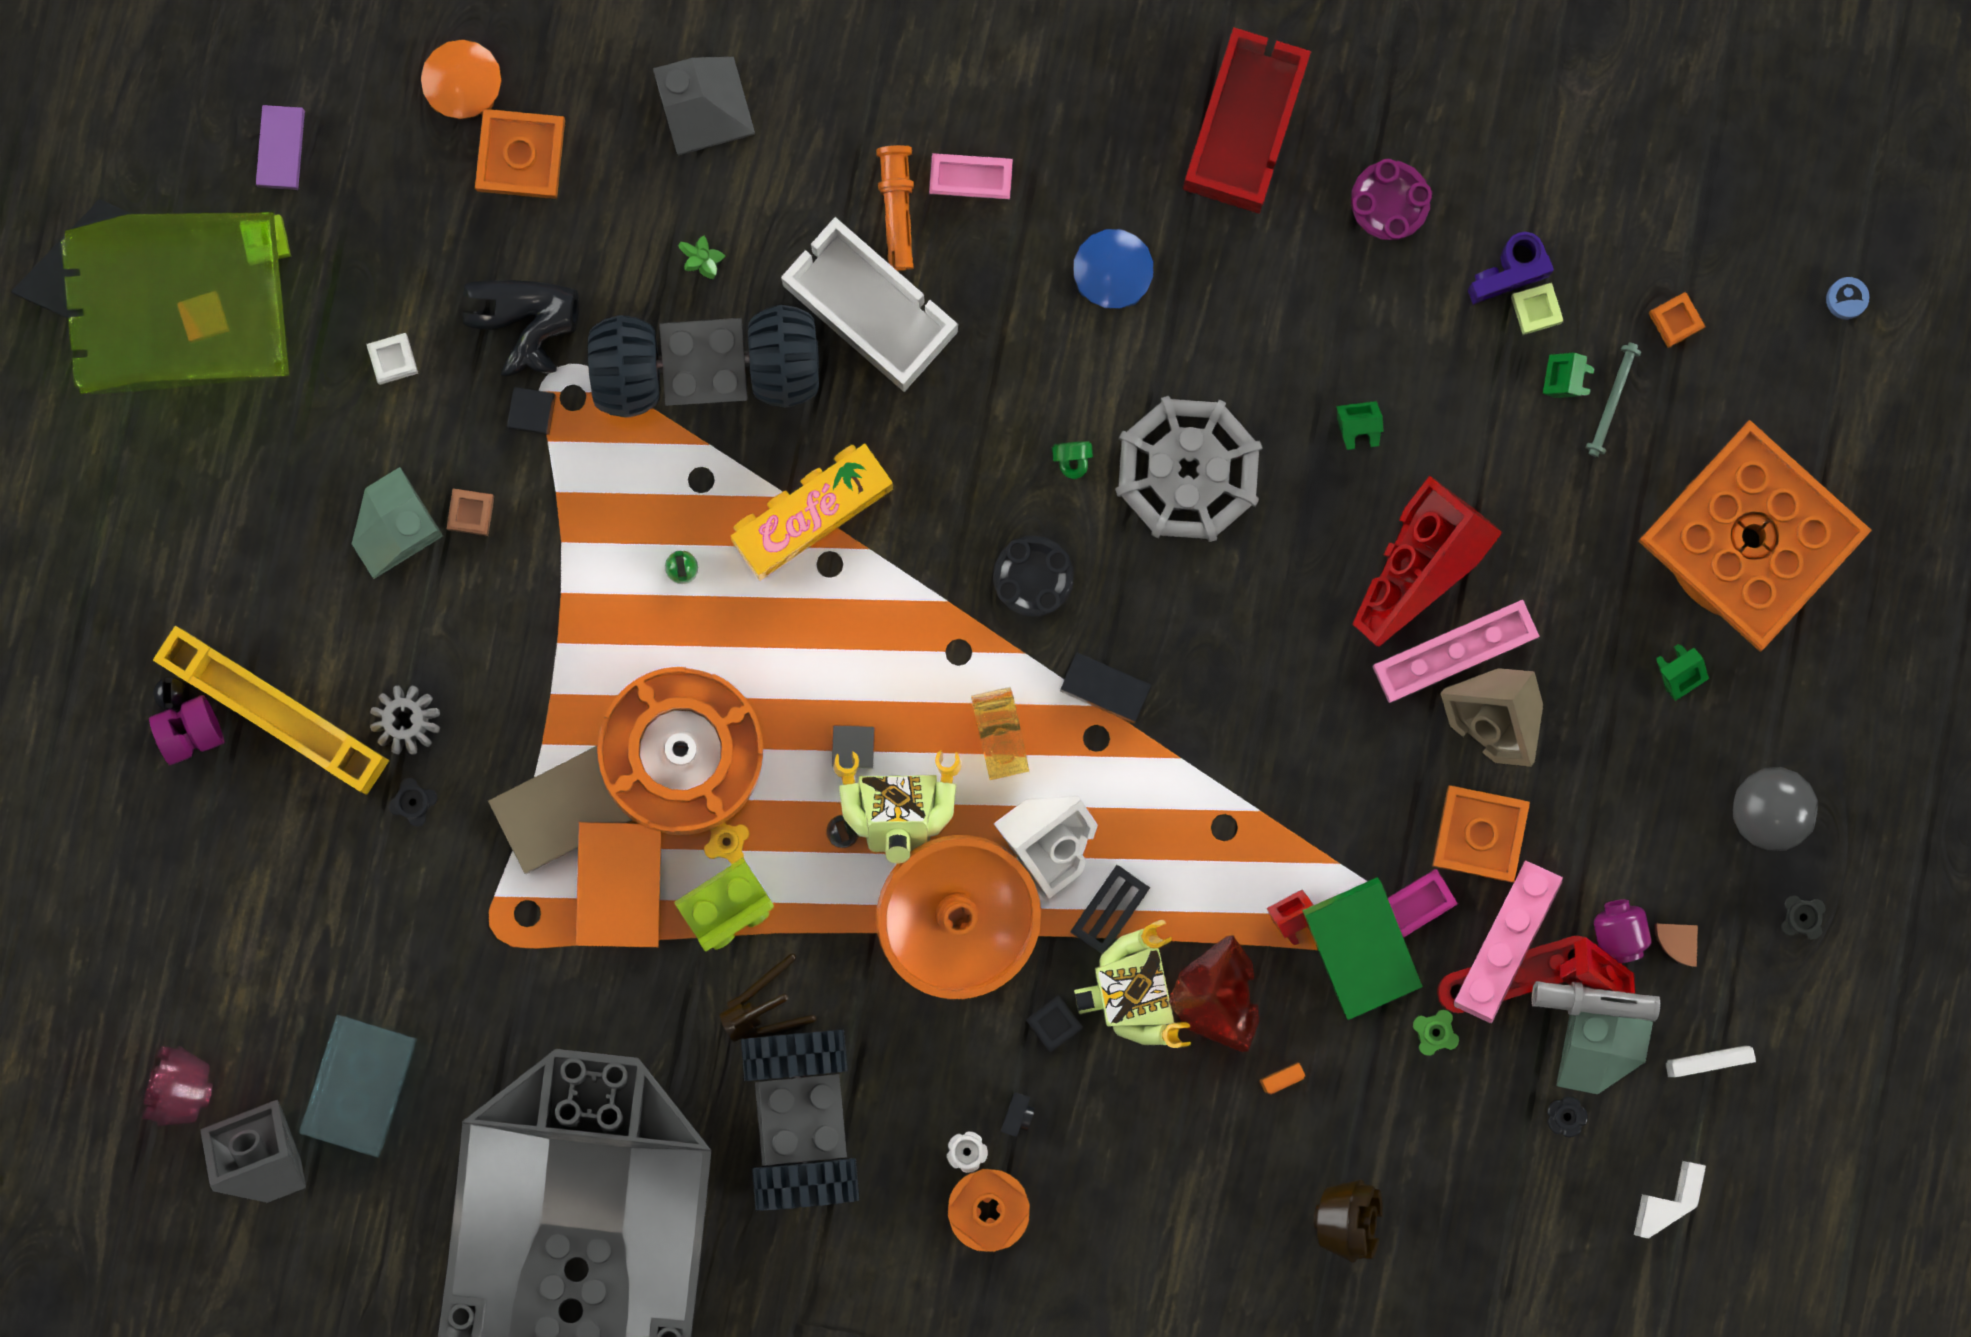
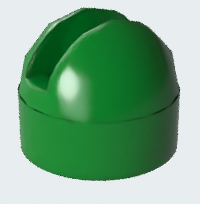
M676 551L667 558L665 571L673 582L687 584L696 577L698 563L691 553ZM683 556L686 576L679 577L676 557Z

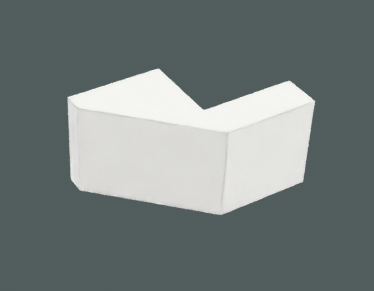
M1682 1162L1675 1201L1642 1194L1634 1235L1650 1238L1698 1206L1706 1166Z

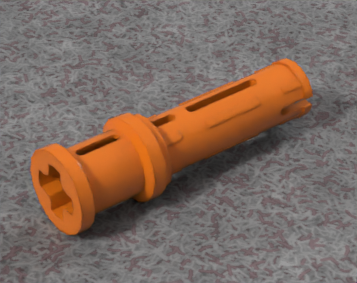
M901 145L885 146L876 149V156L881 160L882 181L878 183V190L880 194L884 195L888 263L897 271H905L906 268L907 270L914 269L909 214V194L914 189V181L909 180L908 156L912 155V147Z

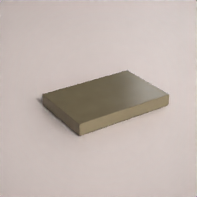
M597 746L488 801L524 874H528L577 849L579 822L628 823L632 821L616 805L605 787L598 763Z

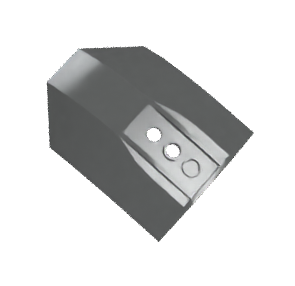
M555 1049L462 1121L455 1205L438 1337H691L704 1231L711 1149L639 1058ZM573 1258H581L588 1264V1274L585 1279L579 1282L570 1281L565 1276V1265ZM568 1300H576L583 1307V1315L575 1323H566L560 1317V1308Z

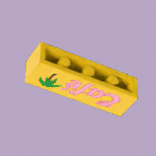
M866 444L857 449L854 445L848 446L834 457L836 463L824 472L821 468L813 470L800 481L803 485L801 488L790 495L787 491H783L767 503L769 510L757 518L754 514H750L733 527L736 532L731 535V541L759 581L893 490V482Z

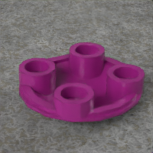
M1384 159L1370 165L1358 176L1351 191V208L1356 221L1368 234L1382 240H1399L1412 235L1424 224L1430 211L1432 191L1425 179L1414 167L1401 161Z

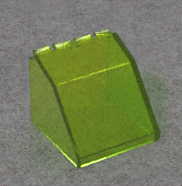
M274 212L127 214L65 231L66 240H61L63 269H79L80 276L64 277L67 310L83 309L84 315L68 318L71 351L87 350V357L72 358L74 387L80 388V394L160 390L289 375Z

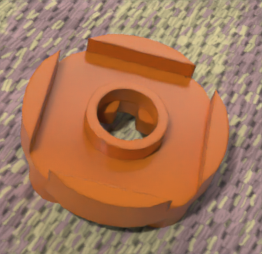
M981 1169L967 1174L956 1184L949 1198L948 1218L954 1234L963 1244L977 1251L995 1252L1010 1247L1023 1235L1029 1222L1030 1204L1023 1186L1013 1176L1001 1170ZM994 1199L999 1203L996 1210L1000 1213V1216L996 1220L989 1217L984 1222L979 1218L981 1209L977 1206L982 1200L989 1203Z

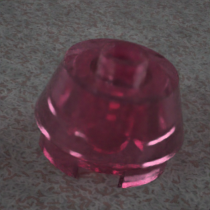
M161 1046L157 1057L164 1060H161L160 1065L156 1066L154 1071H151L143 1103L151 1107H147L144 1110L142 1118L156 1121L157 1126L194 1123L200 1107L206 1108L210 1099L212 1083L207 1082L209 1064L181 1046H178L177 1049Z

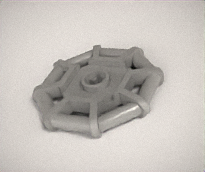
M1169 396L1161 398V403L1127 432L1122 431L1119 440L1122 441L1119 485L1115 490L1117 496H1122L1151 529L1152 536L1159 538L1160 535L1201 538L1212 542L1217 540V535L1251 506L1256 507L1259 498L1256 497L1259 451L1263 448L1261 442L1255 441L1225 407L1226 402L1220 399L1218 402L1170 399ZM1176 416L1210 419L1205 429L1179 427ZM1167 419L1171 431L1155 445L1152 446L1142 440ZM1217 422L1236 442L1239 448L1227 451L1212 434ZM1137 450L1149 455L1147 478L1135 481ZM1243 457L1241 488L1239 489L1229 484L1230 461ZM1183 459L1188 462L1195 460L1199 464L1196 468L1199 476L1195 479L1189 475L1185 478L1180 477L1178 473L1182 467L1179 462ZM1150 487L1164 503L1165 508L1161 516L1139 492L1140 490ZM1225 493L1235 498L1212 519L1210 518L1207 507ZM1185 509L1198 511L1201 522L1168 519L1173 510Z

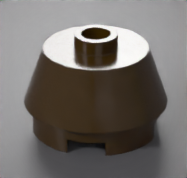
M1361 1179L1327 1187L1322 1194L1320 1204H1317L1314 1212V1228L1317 1229L1320 1247L1353 1263L1357 1259H1373L1380 1239L1374 1238L1377 1228V1216L1382 1217L1381 1190L1375 1189V1186L1365 1184Z

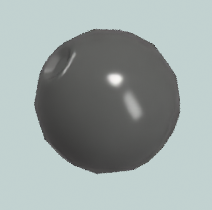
M1783 767L1763 768L1750 774L1737 788L1733 804V819L1740 834L1753 846L1767 851H1787L1802 844L1813 832L1817 817L1818 799L1810 783L1797 772Z

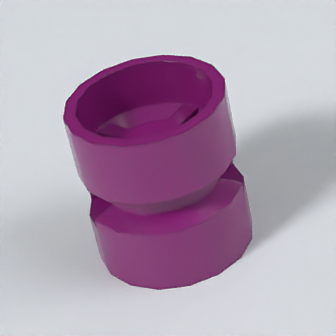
M204 695L182 703L179 712L170 708L149 717L155 741L165 761L170 766L191 758L193 750L196 748L201 752H205L224 744L220 724Z

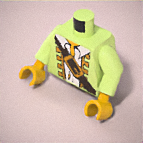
M942 750L936 754L935 763L941 774L940 782H937V775L859 776V783H855L854 775L859 766L858 755L852 751V763L854 766L844 769L839 764V754H837L834 760V771L838 777L842 778L843 785L839 786L844 820L858 836L867 839L868 848L871 851L885 852L886 859L892 863H904L910 858V851L930 841L931 836L938 835L953 817L956 784L953 783V776L957 775L962 767L957 752L955 753V763L951 767H943L941 765L943 761Z
M1158 920L1145 927V929L1121 936L1101 955L1100 966L1095 968L1098 985L1074 990L1079 1014L1103 1009L1107 1026H1113L1118 1036L1139 1044L1168 1045L1172 1048L1187 1047L1191 1042L1180 1041L1178 1031L1180 1028H1190V1024L1187 1022L1174 1023L1159 948L1171 942L1172 937L1165 940L1158 937L1157 927L1166 924L1164 920Z

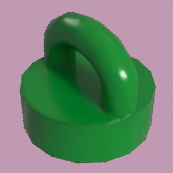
M1090 441L1053 445V461H1059L1060 470L1067 478L1079 479L1087 472L1088 458L1093 457L1092 443ZM1069 460H1078V468L1072 469L1069 465Z

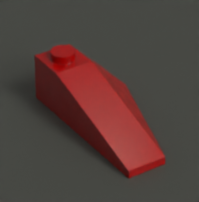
M1430 475L1404 508L1399 521L1404 523L1395 544H1388L1384 553L1388 557L1380 577L1372 580L1353 621V625L1378 647L1475 568L1503 533L1482 514Z

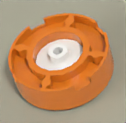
M669 667L655 670L637 678L626 686L613 700L604 716L597 746L598 763L608 793L616 805L636 823L663 834L693 835L723 824L746 804L757 785L761 773L763 739L760 724L754 710L742 693L731 683L716 674L686 667ZM678 746H684L687 748L688 753L683 757H678L673 751Z

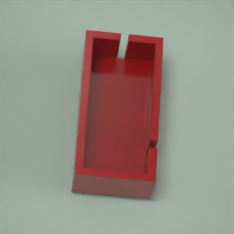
M1233 27L1185 178L1183 190L1260 214L1311 51L1276 40L1272 56L1268 57L1264 55L1268 41L1267 37Z

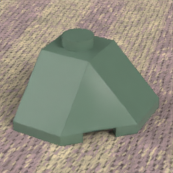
M400 467L365 488L352 545L373 579L443 537Z
M1580 1012L1578 1016L1569 1015L1556 1086L1599 1094L1646 1062L1653 1021Z

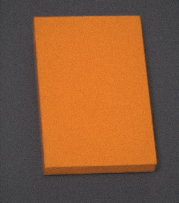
M579 822L576 946H659L661 832L652 830L639 823Z

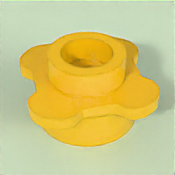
M724 822L710 829V841L704 846V852L708 858H725L731 864L744 858L742 848L744 841L749 837V830L746 826L739 824L735 827ZM724 838L730 839L731 843L728 846L723 844Z

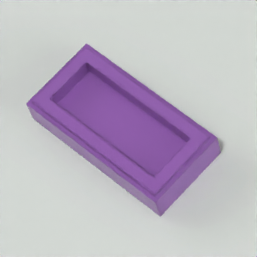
M262 105L256 175L257 187L298 190L305 116L303 108Z

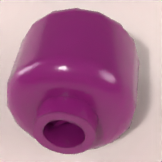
M1626 899L1606 903L1604 905L1605 911L1600 912L1594 918L1598 947L1616 959L1618 963L1631 962L1644 956L1643 951L1651 945V936L1644 909L1629 905V900Z

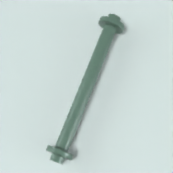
M1629 342L1628 346L1622 345L1621 351L1625 353L1593 443H1587L1586 449L1590 450L1589 455L1599 457V454H1605L1606 452L1602 445L1634 356L1640 357L1641 351L1637 349V344Z

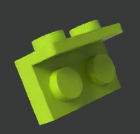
M741 858L674 902L705 952L711 948L715 950L723 948L734 939L736 932L747 925L754 927L760 924L769 916L768 911L774 908L771 899L744 858Z

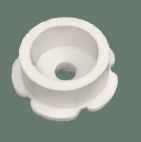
M966 1132L964 1135L956 1134L948 1144L950 1151L947 1153V1158L954 1168H961L963 1172L970 1173L978 1170L979 1164L986 1161L988 1155L987 1146L982 1144V1138L974 1132ZM965 1148H969L971 1150V1154L969 1156H965L963 1154V1150Z

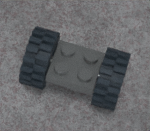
M844 1030L741 1039L744 1081L788 1077V1079L755 1082L762 1165H774L752 1168L756 1210L791 1209L859 1201L856 1158L835 1160V1158L847 1157L840 1075L805 1077V1075L848 1071Z

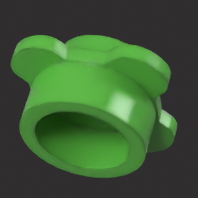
M1440 1010L1435 1016L1428 1018L1418 1016L1414 1020L1413 1028L1418 1032V1037L1421 1041L1419 1050L1424 1055H1433L1436 1050L1442 1048L1452 1050L1457 1047L1459 1037L1453 1033L1451 1026L1453 1016L1449 1011ZM1438 1029L1440 1031L1439 1036H1433L1432 1031Z

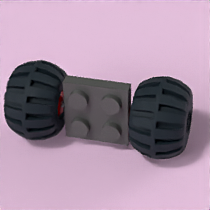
M777 305L764 309L754 315L748 324L749 351H744L742 318L660 323L662 356H658L655 329L651 324L637 317L624 315L611 317L596 324L589 332L588 369L593 402L596 408L613 416L633 417L644 414L655 407L660 399V373H663L665 406L747 401L746 367H749V363L753 394L757 399L771 406L785 408L802 404L814 397L819 388V354L814 319L808 312L797 307Z

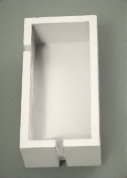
M835 217L811 243L812 252L818 258L813 263L812 255L805 250L781 277L783 286L905 392L958 333V324L931 300L925 305V312L922 311L920 308L925 303L924 294Z

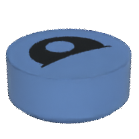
M1853 277L1839 279L1827 292L1826 303L1828 309L1833 315L1841 319H1853L1859 316L1869 303V291L1866 285Z

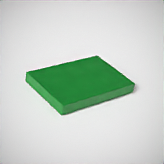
M1378 877L1302 910L1347 1020L1423 987L1383 885Z

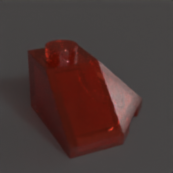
M1234 935L1226 936L1180 971L1171 993L1169 1004L1182 1022L1190 1024V1028H1187L1188 1030L1240 1052H1247L1251 1046L1260 1018L1258 1004L1250 1003L1248 980L1254 979L1253 964Z

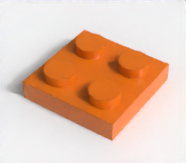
M483 109L475 182L476 191L557 199L565 128L564 116Z
M1449 785L1432 866L1514 883L1530 802Z

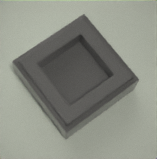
M833 726L832 767H834L836 755L839 754L840 766L842 768H852L854 766L852 763L853 751L859 758L858 768L873 769L875 728Z

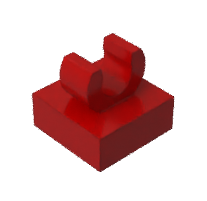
M1302 889L1266 909L1284 938L1287 937L1293 945H1297L1299 941L1296 937V932L1306 927L1309 928L1302 910L1314 904Z

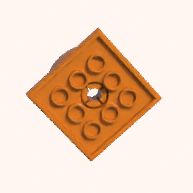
M1749 420L1703 471L1686 486L1680 496L1638 542L1674 573L1679 584L1695 602L1708 611L1721 616L1756 649L1762 651L1872 530ZM1744 529H1752L1759 535L1760 541L1757 548H1750L1749 546L1742 548L1745 544L1742 539Z

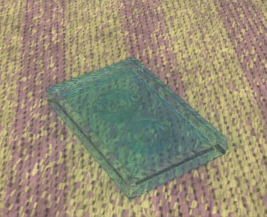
M337 1014L299 1133L371 1156L380 1157L417 1038Z

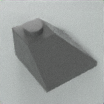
M734 57L689 58L653 68L678 156L755 135Z
M278 1100L200 1129L209 1183L214 1192L268 1203L306 1188L301 1159Z

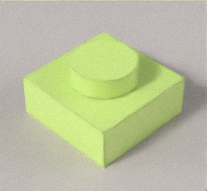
M1552 283L1514 293L1511 296L1523 335L1562 324L1563 317Z

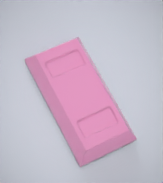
M932 153L929 194L1010 199L1013 159Z

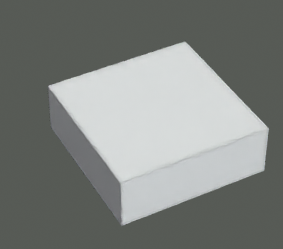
M406 333L366 344L379 385L418 374Z

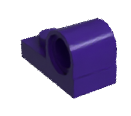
M1519 232L1513 235L1502 250L1501 263L1504 271L1499 273L1498 268L1494 267L1476 274V281L1471 283L1468 293L1474 305L1549 278L1554 269L1540 238L1530 232ZM1515 246H1525L1532 253V261L1529 263L1518 262L1513 256V248Z

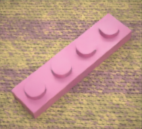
M1520 600L1374 664L1372 667L1388 702L1391 703L1535 640L1540 636L1524 601Z
M1525 860L1454 1001L1455 1007L1492 1024L1562 884L1563 877Z

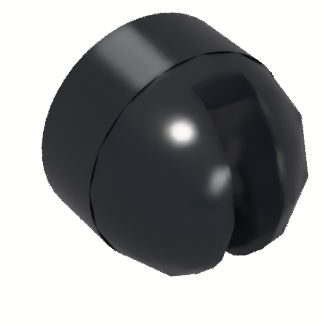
M165 677L155 685L153 695L160 707L177 710L181 708L182 703L187 701L188 689L181 680L174 677ZM166 683H171L172 703H166Z
M843 815L834 817L827 825V837L838 848L852 846L859 837L844 820ZM840 821L844 822L845 830L849 836V840L842 842L836 823Z

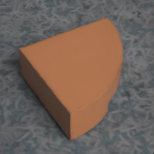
M1654 924L1657 941L1663 950L1676 962L1686 966L1697 967L1698 925Z

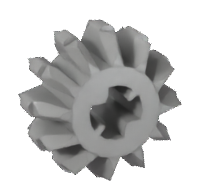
M394 686L393 694L395 700L392 701L390 697L382 693L379 699L386 705L385 709L371 708L370 713L376 717H381L382 721L371 724L370 728L373 732L386 730L378 739V743L381 746H385L393 740L392 752L400 754L404 743H406L408 752L413 755L417 753L415 740L418 739L426 747L431 745V740L424 735L426 730L433 733L439 732L440 727L434 723H428V719L438 717L440 711L437 708L424 710L433 698L429 694H425L417 700L419 694L417 687L411 686L405 698L402 688ZM410 710H412L413 714L410 720L413 725L409 729L401 726L399 730L397 726L401 721L397 717L398 714L402 711L409 714Z

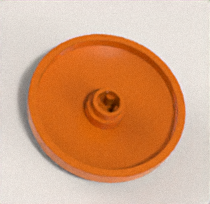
M970 835L944 836L923 843L910 852V858L904 863L896 864L888 875L881 889L876 910L879 942L895 971L916 989L929 995L946 999H967L981 996L994 991L1011 980L1032 954L1041 925V905L1038 891L1025 867L1004 847L985 838Z

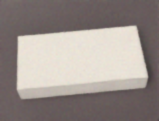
M1740 1046L1668 1060V1063L1665 1064L1668 1077H1680L1756 1062L1753 1048L1750 1046Z

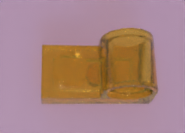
M1011 687L971 695L989 780L1030 772Z

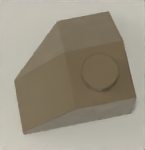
M1498 668L1447 687L1441 692L1450 727L1461 736H1464L1466 733L1470 734L1486 748L1482 753L1493 762L1530 767L1533 765L1543 710V702L1535 672Z

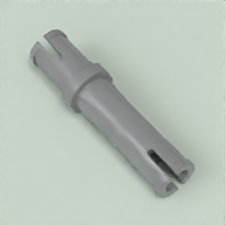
M1536 981L1532 990V1006L1568 1010L1569 1015L1578 1016L1580 1012L1656 1021L1660 1012V997L1583 987V984L1579 982H1572L1571 985H1561Z

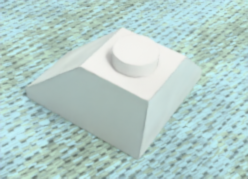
M1078 796L1026 799L994 823L1010 848L1049 899L1082 874L1086 859L1083 856L1088 839L1094 838L1098 826Z

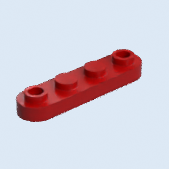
M1572 936L1529 949L1504 1000L1532 992L1536 981L1553 984L1565 982L1560 978V965L1568 961V953L1574 949V942L1585 937ZM1471 967L1447 974L1440 981L1437 988V996L1440 1004L1446 1010L1453 1013L1466 1012L1454 1006L1455 999L1451 997L1450 990L1456 984L1463 985Z

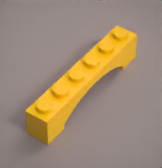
M174 626L153 659L162 667L253 722L364 794L368 795L389 762L381 754L177 626Z

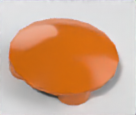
M467 40L446 42L435 49L424 63L421 75L423 94L433 110L444 116L456 119L476 117L479 114H483V109L491 110L494 100L499 94L502 81L499 64L492 53L480 44Z

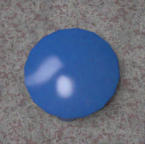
M1106 229L1091 235L1080 246L1074 259V278L1078 291L1090 302L1104 308H1123L1135 305L1147 292L1153 279V260L1148 247L1136 235L1124 230Z

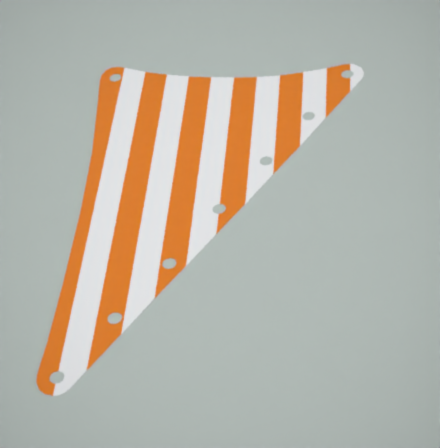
M582 364L563 365L557 367L556 372L549 373L542 381L539 391L550 392L556 395L550 434L546 436L555 484L561 536V598L551 695L542 746L534 777L597 746L604 716L613 700L626 686L647 673L669 667H686L716 674L731 683L747 699L757 716L763 739V760L761 773L752 795L741 810L726 821L725 824L735 827L742 824L748 828L749 837L744 841L742 848L744 859L774 905V908L768 911L769 916L763 922L754 927L747 925L736 932L735 936L773 933H877L876 910L878 899L885 880L896 866V863L888 861L885 852L871 851L868 848L865 837L859 836L857 841L848 848L834 846L827 837L826 829L830 820L838 815H843L839 786L843 785L842 778L837 776L834 767H832L833 726L875 728L873 769L858 768L854 775L855 783H859V776L937 775V782H940L941 774L935 763L936 754L942 750L943 761L941 765L943 767H951L955 763V753H958L962 767L960 772L953 776V783L956 784L953 817L938 835L931 836L930 841L951 835L977 836L997 843L1019 860L994 825L996 821L1026 799L1078 796L1098 824L1094 838L1088 839L1083 856L1086 859L1082 874L1050 899L1031 876L1038 891L1041 905L1039 936L1076 937L1070 931L1116 865H1119L1148 885L1150 889L1115 939L1140 929H1145V927L1158 920H1164L1166 924L1156 929L1158 937L1163 940L1172 937V941L1318 950L1308 927L1296 932V937L1299 941L1297 945H1293L1287 937L1284 938L1273 923L1266 908L1302 889L1315 905L1367 882L1124 719L1060 692L1064 682L1063 678L839 528L759 581L731 541V535L736 532L733 527L750 514H754L757 518L769 510L767 503L783 491L654 408L644 414L633 417L613 416L599 410L593 402L588 366ZM577 385L585 391L586 402L580 410H566L561 405L559 397L561 391L566 386ZM705 467L713 473L714 485L708 492L697 493L689 487L688 477L694 468ZM676 551L691 553L698 563L696 577L687 584H677L666 574V560ZM828 551L838 553L843 561L842 571L837 576L831 578L822 576L818 572L816 565L818 557ZM683 556L676 557L679 577L686 576ZM956 639L967 641L972 649L971 659L966 664L960 666L951 664L947 660L945 653L947 645ZM1090 726H1103L1109 732L1110 741L1104 750L1094 752L1084 745L1083 735ZM678 746L674 749L673 753L678 757H683L688 753V750L684 746ZM1218 815H1230L1236 820L1238 830L1231 840L1221 841L1213 836L1211 824ZM837 822L836 826L842 842L849 840L844 822ZM710 830L693 835L661 833L659 940L697 938L674 902L732 865L728 859L721 857L710 859L706 856L704 846L710 841ZM729 838L723 839L725 846L731 843ZM578 848L528 874H524L512 851L489 908V927L497 939L512 947L537 949L576 946ZM1118 876L1082 928L1087 934H1089L1125 882L1123 878ZM1133 885L1131 886L1096 938L1107 937L1138 892L1137 888ZM521 901H534L540 907L541 916L534 926L524 927L515 920V907Z

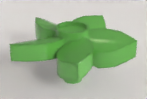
M705 235L698 239L695 247L686 242H680L678 245L680 250L689 257L684 265L685 271L699 269L703 276L714 279L717 265L726 256L718 250H709Z

